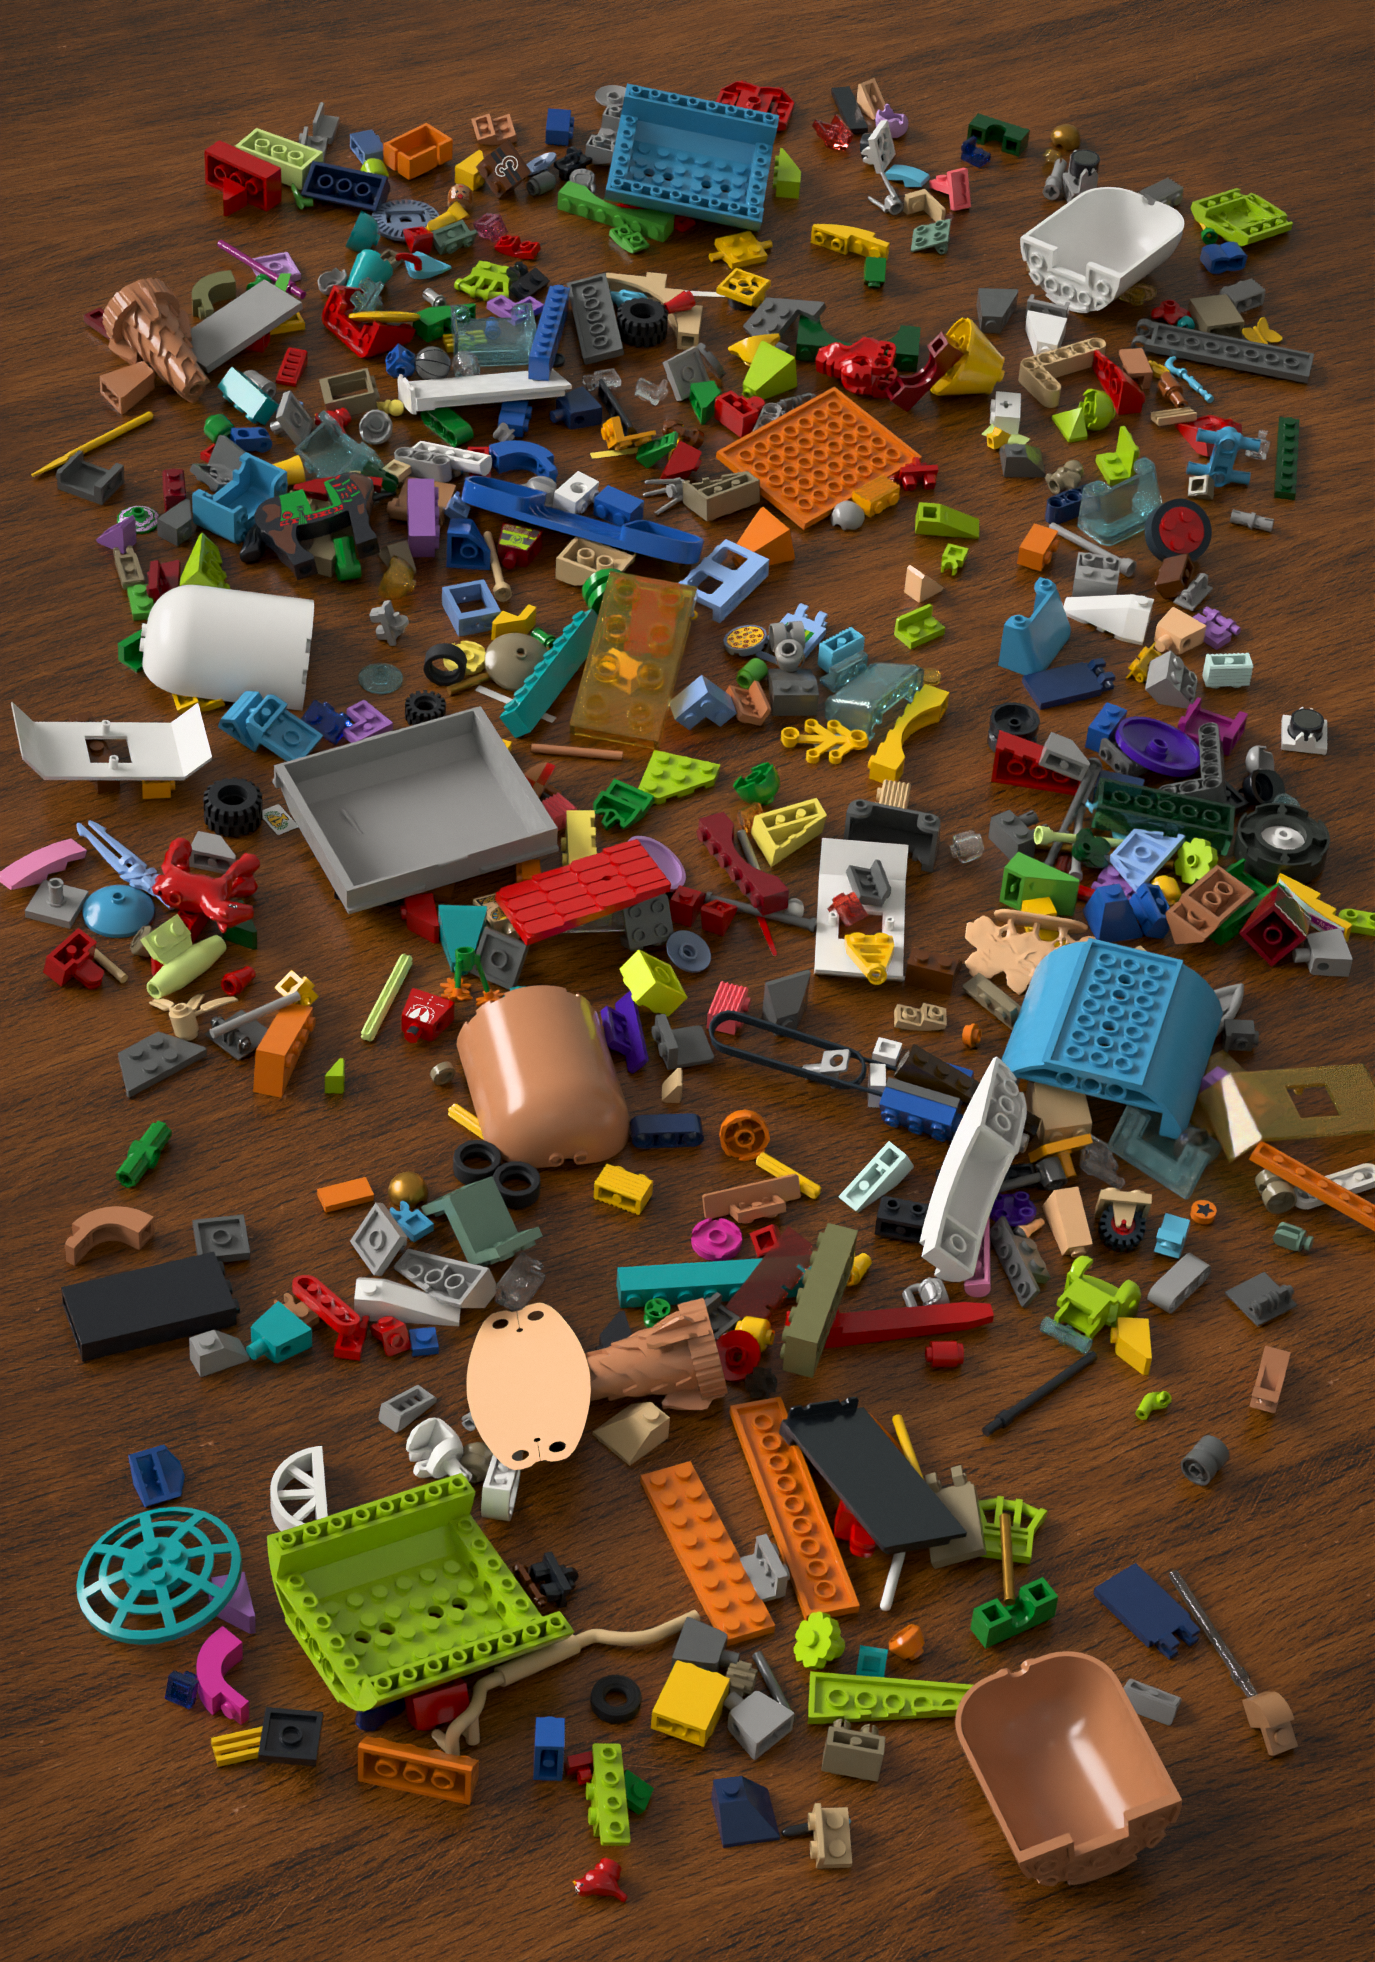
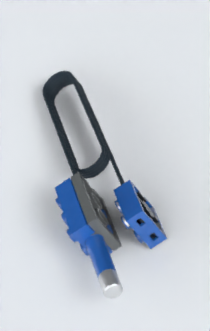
M726 1010L720 1012L710 1022L709 1034L712 1045L721 1053L838 1089L849 1090L854 1088L880 1096L881 1118L885 1124L891 1127L903 1126L914 1134L921 1135L926 1133L932 1135L931 1137L937 1141H952L964 1116L961 1111V1105L964 1102L960 1101V1098L888 1077L884 1092L860 1086L866 1077V1063H886L863 1057L852 1048L737 1011ZM734 1020L829 1051L848 1049L851 1052L850 1058L861 1062L862 1071L855 1080L850 1082L724 1045L715 1039L714 1033L722 1022ZM886 1064V1069L896 1072L898 1067ZM949 1064L974 1079V1071ZM1022 1134L1019 1152L1024 1153L1028 1146V1134Z

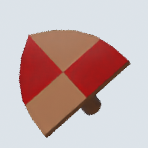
M551 763L538 764L524 773L538 798H540L543 792L550 796L556 795L557 792L562 794L560 790L548 784L557 769V766Z

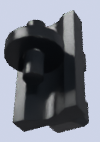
M572 146L567 149L566 156L554 161L553 167L559 170V177L568 181L572 171L586 169V166L592 164L593 158L586 157L581 149L577 150V148Z
M547 1552L544 1553L542 1562L532 1564L529 1570L532 1582L545 1581L546 1584L540 1586L539 1592L547 1597V1602H556L558 1608L567 1607L566 1597L571 1590L576 1588L575 1582L579 1577L575 1568H566L564 1564L559 1566L553 1553Z

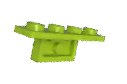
M595 1743L592 1746L594 1773L591 1783L586 1784V1800H591V1807L588 1810V1823L593 1825L594 1837H600L601 1845L628 1846L631 1839L621 1745Z

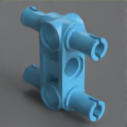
M1230 426L1219 429L1217 432L1198 428L1196 441L1214 444L1213 452L1207 465L1189 461L1186 474L1195 476L1210 475L1215 481V487H1222L1230 482L1249 485L1251 472L1233 470L1234 461L1240 449L1258 453L1261 439L1243 437V434L1238 433L1235 428Z

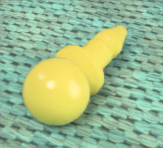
M400 400L376 401L378 410H382L386 414L400 416L404 412V404Z

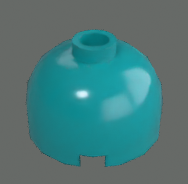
M361 211L345 247L352 251L361 252L364 249H370L372 245L377 246L381 237L378 234L379 226L377 221L369 214Z

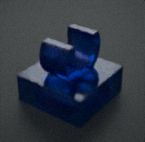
M174 1670L168 1676L165 1699L191 1709L195 1704L199 1680H196L197 1674L185 1671L182 1674Z

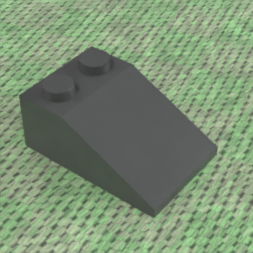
M768 669L767 683L772 716L817 715L819 692L817 680L811 669H799L795 672Z

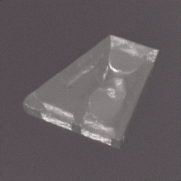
M1091 1135L1093 1143L1081 1149L1079 1167L1087 1174L1094 1175L1121 1190L1125 1185V1180L1118 1177L1115 1172L1119 1166L1112 1156L1109 1145Z

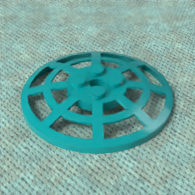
M167 1507L142 1512L111 1528L91 1547L78 1572L76 1584L77 1598L82 1612L91 1626L113 1640L138 1645L159 1644L176 1640L206 1625L229 1603L241 1579L243 1565L241 1550L235 1535L229 1527L220 1519L205 1511L186 1507ZM162 1516H192L185 1522L168 1520L152 1523L151 1519ZM202 1520H206L219 1527L229 1543L211 1545L207 1536L195 1526ZM138 1523L141 1524L140 1527L126 1533L113 1545L106 1544L122 1531ZM156 1528H177L169 1538H155L153 1531ZM189 1532L198 1538L203 1546L186 1549L180 1541ZM140 1533L143 1534L144 1541L136 1545L132 1550L121 1547L134 1536ZM231 1553L230 1572L225 1584L220 1588L208 1581L214 1567V1554ZM96 1554L105 1555L99 1570V1581L84 1589V1577L89 1565ZM113 1556L124 1559L122 1570L107 1576L108 1567ZM205 1556V1563L200 1576L190 1572V1559ZM156 1564H163L160 1568L150 1570ZM125 1580L130 1590L124 1600H122L112 1592L109 1586ZM183 1582L192 1585L183 1594L170 1600L169 1593L177 1589ZM101 1590L108 1602L118 1609L111 1624L100 1618L87 1601L89 1597ZM201 1590L214 1597L197 1614L176 1624L173 1609L191 1600ZM139 1595L158 1597L159 1604L135 1605L134 1603ZM128 1613L136 1615L162 1613L165 1624L164 1628L141 1631L121 1628Z

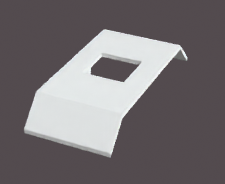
M11 702L22 760L44 780H185L212 759L198 703L171 723L110 722L108 720H103L102 722H33ZM85 739H126L132 763H118L119 758L116 755L110 756L109 763H90Z
M822 838L814 975L867 979L846 953L845 939H838L839 912L882 916V933L892 936L894 941V955L887 971L886 980L899 982L905 980L903 976L905 884L909 845ZM875 860L881 861L891 886V894L885 900L882 907L863 905L856 902L846 874L849 865L870 869Z

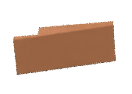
M1216 865L1185 891L1179 901L1167 910L1165 915L1175 944L1205 941L1254 894V891Z

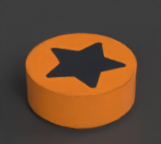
M1198 1200L1193 1203L1190 1216L1196 1223L1210 1224L1215 1220L1217 1209L1209 1201Z

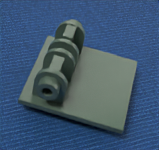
M951 219L939 220L933 224L921 225L915 228L911 252L935 246L939 254L946 253L948 251L947 245L949 244Z

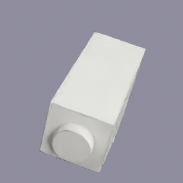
M1028 310L1025 330L1034 356L1061 347L1065 336L1067 318Z

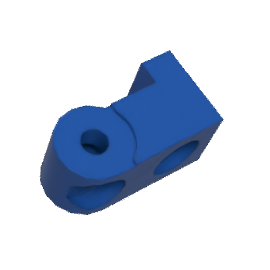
M231 428L230 440L244 451L256 450L263 453L272 447V440L265 428Z

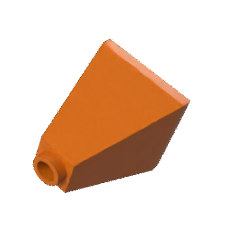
M764 507L760 508L737 544L769 559V565L794 560L795 554L790 529ZM733 552L734 556L731 559L734 565L739 568L747 561V558Z

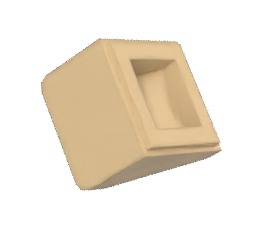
M677 1068L662 1084V1102L680 1103L682 1096L681 1068Z

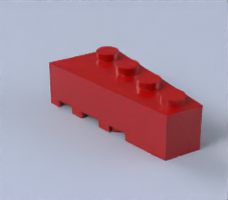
M999 730L991 782L1074 796L1081 783L1079 780L1040 766L1039 762L1044 746Z

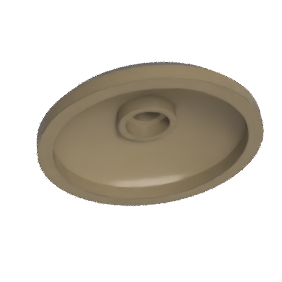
M522 633L504 634L497 637L488 646L484 660L485 668L490 678L504 689L516 692L524 686V680L535 671L534 667L543 661V655L548 650L540 641L532 636Z

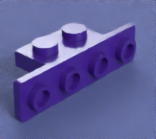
M629 991L615 1003L616 1010L606 1006L600 1012L608 1047L625 1055L628 1072L634 1074L648 1062V1054L638 1006L633 1001L632 993Z

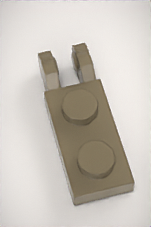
M132 545L127 546L126 555H121L118 547L113 548L115 565L123 590H127V586L144 585L145 579Z

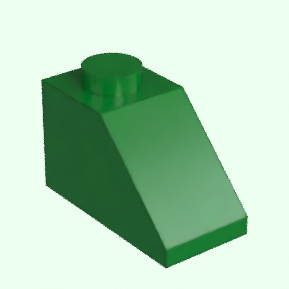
M866 257L864 263V284H868L870 288H880V285L885 283L886 258Z
M714 380L690 383L689 401L701 425L706 424L714 415L715 399L722 395L721 389L717 387Z

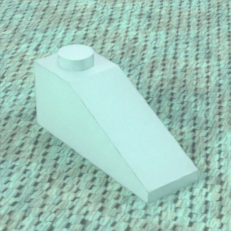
M888 1141L840 1194L839 1198L858 1213L896 1187L913 1169L914 1165L905 1153Z

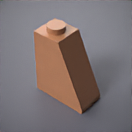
M144 361L101 375L100 393L122 415L155 389V371Z

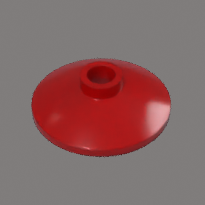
M732 1330L723 1334L716 1341L725 1380L737 1382L753 1374L761 1358L760 1345L753 1335L743 1330ZM742 1354L741 1360L736 1362L737 1356Z

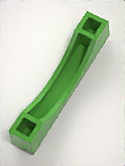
M568 181L558 192L557 209L613 227L627 224L633 233L639 231L642 236L664 242L674 230L675 214L651 209H631L616 206L596 197L586 186Z

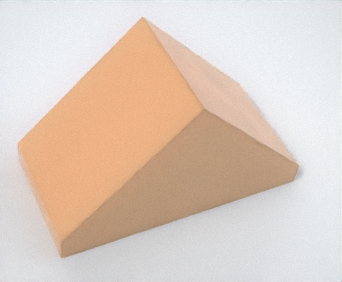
M875 78L859 84L857 92V104L861 112L873 120L876 117L877 111L879 109L883 111L886 105Z
M908 566L904 592L918 603L943 590V587L913 566Z

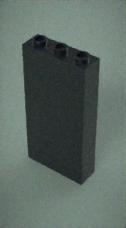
M213 1251L61 1287L62 1305L82 1362L237 1325L236 1314L240 1313V1307L237 1298L233 1299L231 1296L233 1291L230 1280H225L224 1278L225 1268L223 1262L217 1260Z

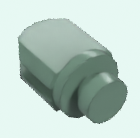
M1281 1222L1273 1236V1241L1279 1246L1300 1252L1303 1247L1304 1250L1310 1251L1314 1237L1309 1235L1306 1237V1230Z

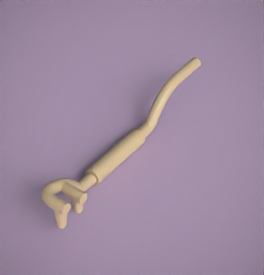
M692 1610L652 1629L636 1632L591 1629L578 1635L572 1634L564 1641L496 1667L493 1673L482 1677L475 1683L472 1700L468 1708L454 1719L449 1725L446 1734L439 1729H435L431 1734L432 1738L446 1753L460 1756L459 1737L461 1734L466 1738L468 1745H477L480 1742L479 1715L484 1708L488 1690L499 1685L502 1687L508 1686L580 1653L581 1648L592 1643L637 1646L663 1640L682 1631L686 1617L700 1621V1616L696 1610Z

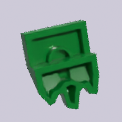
M614 778L605 792L601 791L593 802V810H595V814L604 816L602 825L606 831L620 823L622 829H626L644 818L655 799L654 795Z

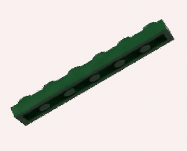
M1279 417L1274 498L1295 500L1300 419Z

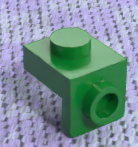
M626 1769L624 1771L627 1807L639 1815L645 1811L654 1788Z

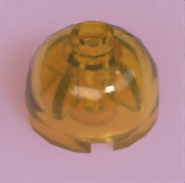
M393 555L388 563L390 567L384 572L377 595L390 600H399L408 591L412 593L417 580L413 579L414 571L410 563L397 555Z

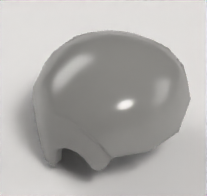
M334 268L332 271L325 272L317 280L319 290L329 296L334 285L346 286L348 276L345 269L341 272Z
M842 501L835 506L830 520L833 526L839 524L842 530H855L862 526L865 513L858 504L852 501Z
M1253 746L1248 751L1245 765L1249 775L1253 770L1257 769L1274 771L1272 753L1263 750L1266 749V746Z

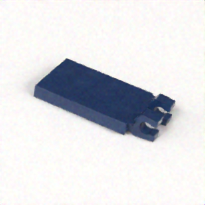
M1103 658L1092 659L1089 663L1079 662L1024 675L1022 683L1038 708L1043 710L1101 696V692L1114 689L1112 681L1115 680V675L1112 671L1105 672L1102 667H1106V662Z
M1136 1563L1094 1588L1093 1595L1148 1648L1155 1644L1157 1649L1169 1660L1178 1655L1176 1648L1180 1645V1642L1172 1633L1176 1632L1178 1637L1188 1646L1198 1642L1199 1638L1196 1635L1200 1633V1628L1190 1619L1191 1615Z

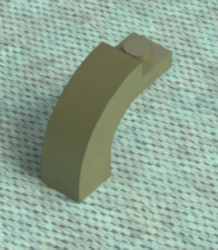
M231 270L207 275L195 284L192 289L193 317L199 316L200 320H205L214 314L212 306L214 303L236 298V281Z

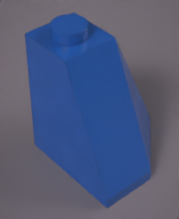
M451 518L447 531L446 567L490 570L491 550L473 519Z
M1114 884L1097 887L1083 908V915L1094 937L1105 942L1142 938L1143 933L1121 885Z

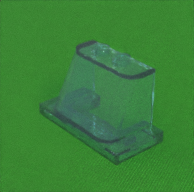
M324 410L318 415L322 423L294 449L296 455H299L304 463V468L310 474L316 473L318 479L335 477L350 471H361L368 460L381 468L385 467L373 449L363 441L360 444L355 442L343 432L338 422Z
M1127 1105L1106 1148L1184 1199H1189L1205 1167L1217 1158L1223 1144L1190 1123L1187 1127V1135H1185L1187 1138L1183 1141L1161 1136L1159 1131L1163 1113L1151 1110L1141 1111L1135 1106Z

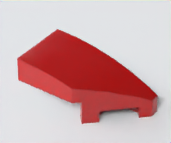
M362 1316L360 1329L353 1335L343 1336L339 1333L334 1348V1357L360 1361L370 1316Z

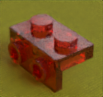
M835 115L831 123L815 119L812 127L817 132V136L822 138L825 142L824 145L832 150L836 148L846 151L854 136L839 115Z

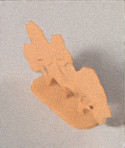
M999 909L994 912V915L998 920L1007 923L1002 927L996 926L986 916H981L974 923H967L965 939L975 946L977 951L969 956L965 961V965L972 977L980 973L985 978L991 979L994 975L1004 971L1007 975V985L1020 995L1030 984L1035 968L1040 961L1050 952L1063 946V940H1066V944L1088 941V938H1096L1086 936L1082 937L1079 941L1072 939L1068 933L1081 934L1088 930L1086 924L1076 920L1024 911ZM1014 924L1033 927V931L1018 934ZM1039 929L1058 931L1059 937L1051 942L1043 941L1038 936ZM1003 931H1007L1006 937L1001 936ZM1059 941L1060 946L1055 947L1054 944Z

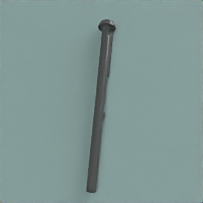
M1092 757L1088 759L1090 766L1080 783L1058 833L1070 834L1067 831L1073 823L1080 806H1085L1102 769V763L1098 758ZM1064 842L1053 843L1044 864L1051 867L1054 866Z

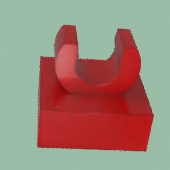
M592 1751L567 1756L563 1764L566 1775L576 1773L579 1786L590 1783L592 1779L591 1769H594Z

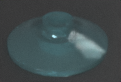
M374 663L367 665L359 672L358 682L368 692L387 694L397 690L402 685L403 675L393 665Z

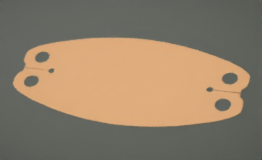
M544 1303L527 1305L519 1311L511 1312L506 1310L491 1314L483 1322L477 1334L467 1371V1399L479 1434L494 1456L506 1467L513 1470L531 1467L534 1463L539 1462L540 1459L541 1461L553 1462L568 1458L580 1441L590 1405V1372L585 1353L578 1338L562 1316L551 1306ZM534 1311H542L544 1313V1316L537 1321L528 1319V1315ZM499 1319H506L509 1322L502 1329H495L492 1326ZM520 1327L523 1329V1331L517 1332V1329H519ZM536 1438L541 1439L538 1443L534 1442V1439ZM560 1441L566 1444L565 1449L560 1452H551L549 1450L550 1445ZM519 1450L529 1452V1456L525 1460L515 1461L512 1459V1455Z

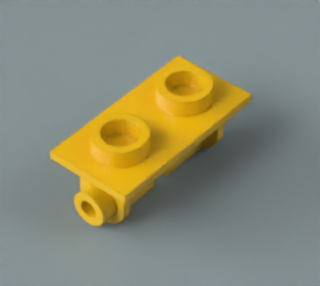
M1156 642L1150 648L1145 646L1138 654L1140 660L1136 658L1128 667L1131 672L1127 675L1126 679L1133 675L1138 682H1145L1147 680L1150 661L1162 655L1153 649Z

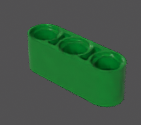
M449 407L435 408V410L420 412L424 424L452 447L466 443L474 437L471 426Z

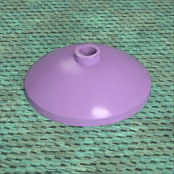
M634 836L628 840H639L649 856L658 865V868L661 869L670 881V892H675L679 885H684L686 880L684 867L670 849L646 836Z

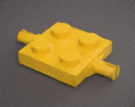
M751 231L716 238L714 245L719 252L710 253L709 260L711 262L723 260L731 269L767 261L768 255L764 249L772 248L773 244L771 240L759 242Z

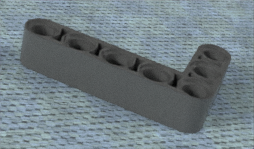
M1216 723L1203 724L1198 730L1201 778L1164 785L1157 790L1163 814L1174 815L1222 805L1226 801L1223 743L1219 727Z

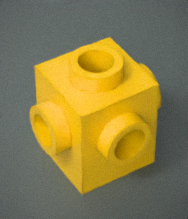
M292 970L275 987L283 997L298 991L301 1000L295 1003L310 1006L319 997L312 990L315 985L305 976L301 979Z

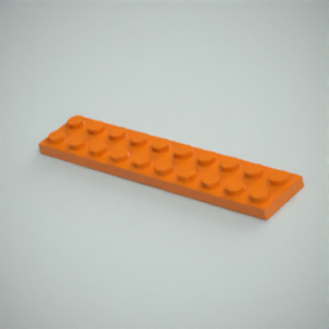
M776 1397L731 1405L729 1410L731 1419L784 1564L788 1567L790 1580L804 1619L808 1621L809 1615L812 1612H823L829 1614L831 1618L858 1613L860 1608L858 1599L802 1451L798 1445L789 1446L779 1434L782 1420L788 1417L782 1398Z

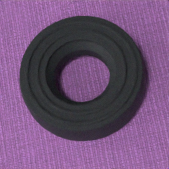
M605 1676L593 1686L590 1697L591 1708L599 1719L607 1723L621 1724L628 1722L640 1710L641 1691L638 1685L626 1676ZM611 1692H620L626 1696L627 1701L622 1706L614 1707L605 1701V1697Z

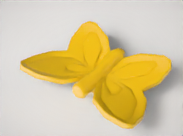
M1265 317L1259 320L1257 327L1242 329L1243 335L1249 341L1268 344V342L1278 343L1282 340L1281 335L1269 329Z

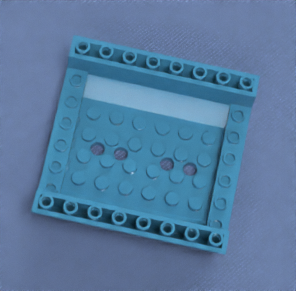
M627 84L604 200L759 232L763 218V204L779 115Z
M1088 938V941L1075 942L1055 949L1037 965L1002 1061L1015 1075L1017 1086H1019L1021 1079L1163 1113L1159 1135L1180 1140L1181 1135L1187 1131L1223 1011L1214 990L1199 974L1184 965L1183 960ZM1105 1028H1111L1113 1031H1108Z

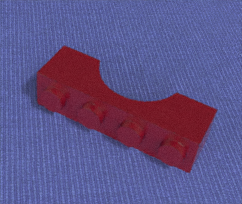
M942 331L927 346L930 356L925 367L913 375H898L884 389L891 402L906 412L964 355L959 344Z

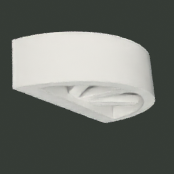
M322 1446L307 1448L291 1455L280 1464L273 1475L270 1488L271 1514L280 1531L305 1524L301 1521L314 1509L316 1520L328 1516ZM312 1470V1477L305 1472ZM293 1478H296L310 1488L283 1490ZM311 1499L293 1516L280 1503V1500Z
M524 1450L515 1452L512 1455V1459L522 1461ZM494 1454L483 1485L481 1516L483 1518L510 1521L515 1506L521 1469L513 1470L506 1467Z

